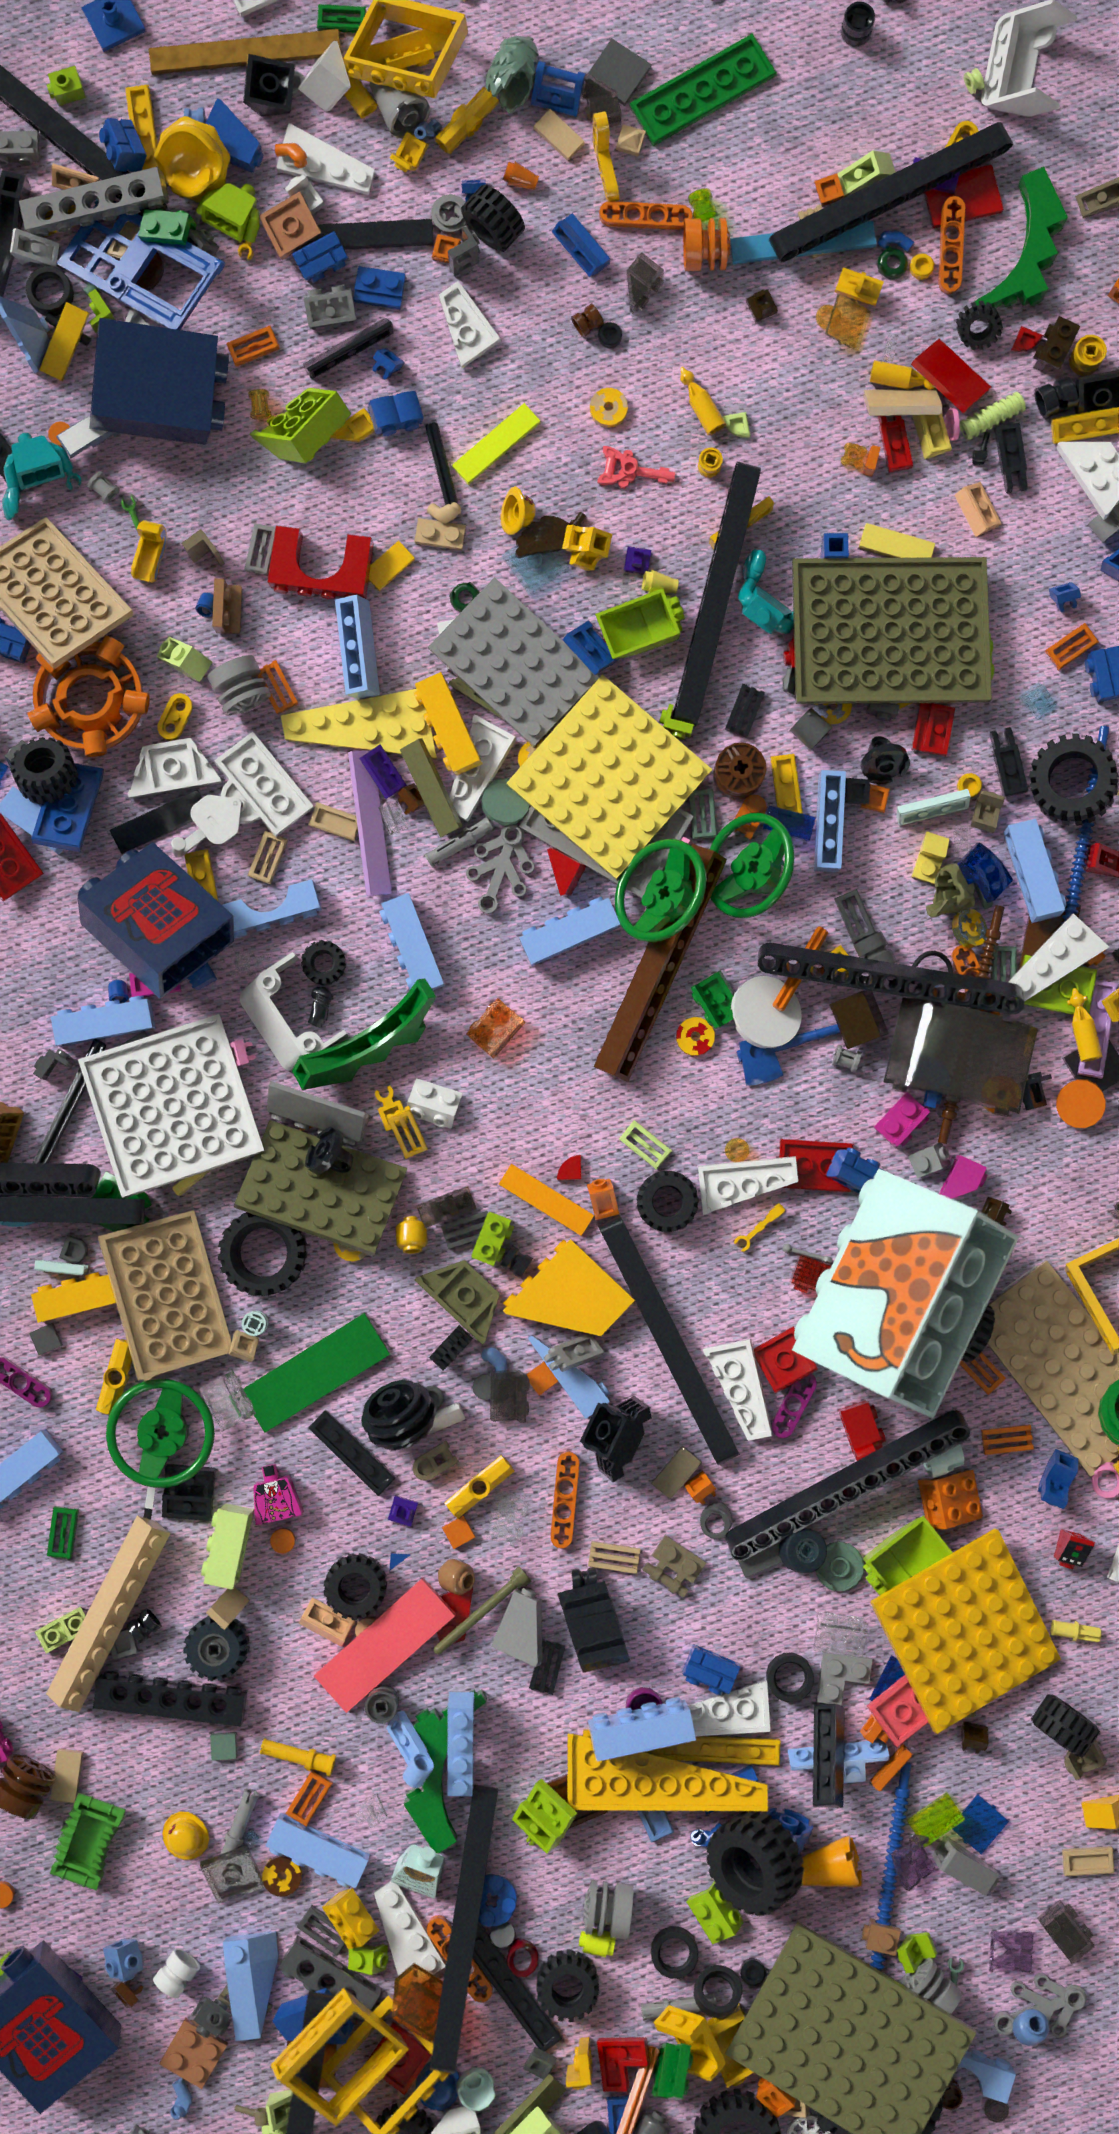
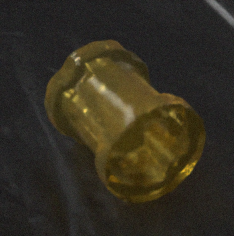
M256 389L248 392V397L251 399L252 411L250 412V417L252 419H268L272 416L268 407V397L270 396L268 390Z

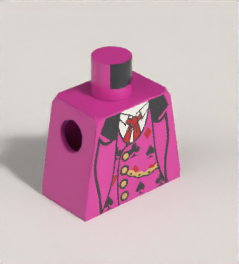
M276 1464L261 1467L264 1481L254 1484L255 1524L260 1525L302 1515L304 1509L290 1475L279 1477Z

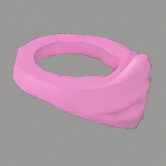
M950 408L943 419L949 440L955 441L959 438V413L957 408Z
M1112 1461L1100 1465L1091 1477L1093 1490L1097 1495L1104 1498H1112L1119 1494V1476L1113 1467L1115 1463ZM1103 1471L1115 1473L1117 1485L1114 1490L1106 1492L1099 1488L1098 1478L1102 1475Z

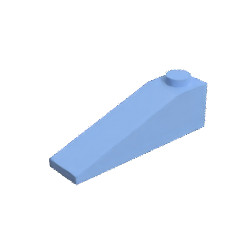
M534 1335L528 1337V1340L542 1359L549 1354L548 1350L551 1349ZM554 1361L546 1363V1365L549 1367V1365ZM578 1367L561 1372L560 1369L551 1370L585 1419L593 1414L598 1402H610L607 1396L611 1393L603 1382L598 1384L595 1379Z

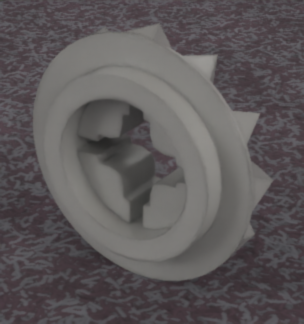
M453 194L439 197L431 209L434 226H437L442 232L446 231L451 234L454 231H461V227L466 224L461 213V207L466 202L461 197ZM454 207V215L457 217H451L450 220L446 222L447 217L444 212H450L451 209L453 210Z

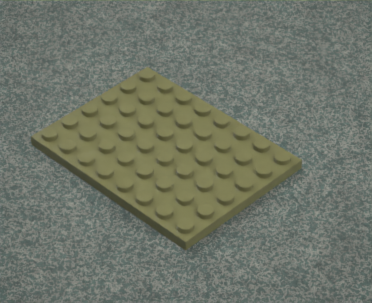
M987 557L793 558L792 585L796 704L990 702L992 700Z
M797 1921L725 2055L852 2134H921L974 2039L977 2030Z

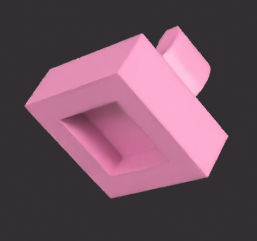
M242 1039L229 1043L237 1068L248 1064L249 1061L256 1058L255 1055L248 1056L246 1053V1048L253 1046L252 1042L244 1043Z

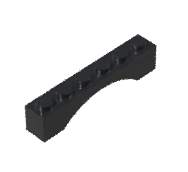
M2 170L0 176L1 297H4L14 258L10 253L13 229L21 230L23 223L19 201L28 199L32 188L25 175Z

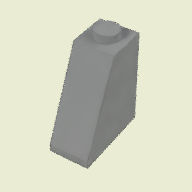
M523 1587L522 1590L518 1589L513 1592L491 1647L537 1667L543 1661L542 1599L535 1597L536 1592Z
M946 1835L932 1855L941 1871L985 1896L988 1891H993L999 1879L997 1877L999 1874L995 1868Z

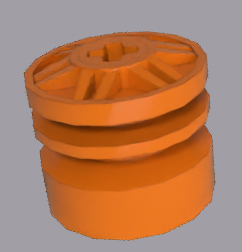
M701 218L684 219V271H701L703 260H707L709 270L714 271L715 259H718L719 270H726L727 261L730 256V232L727 228L726 218H719L718 229H715L714 218H709L707 230H703Z

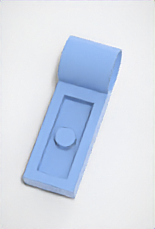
M404 1711L396 1712L386 1729L408 1765L403 1773L404 1781L413 1788H419L433 1770L434 1763Z

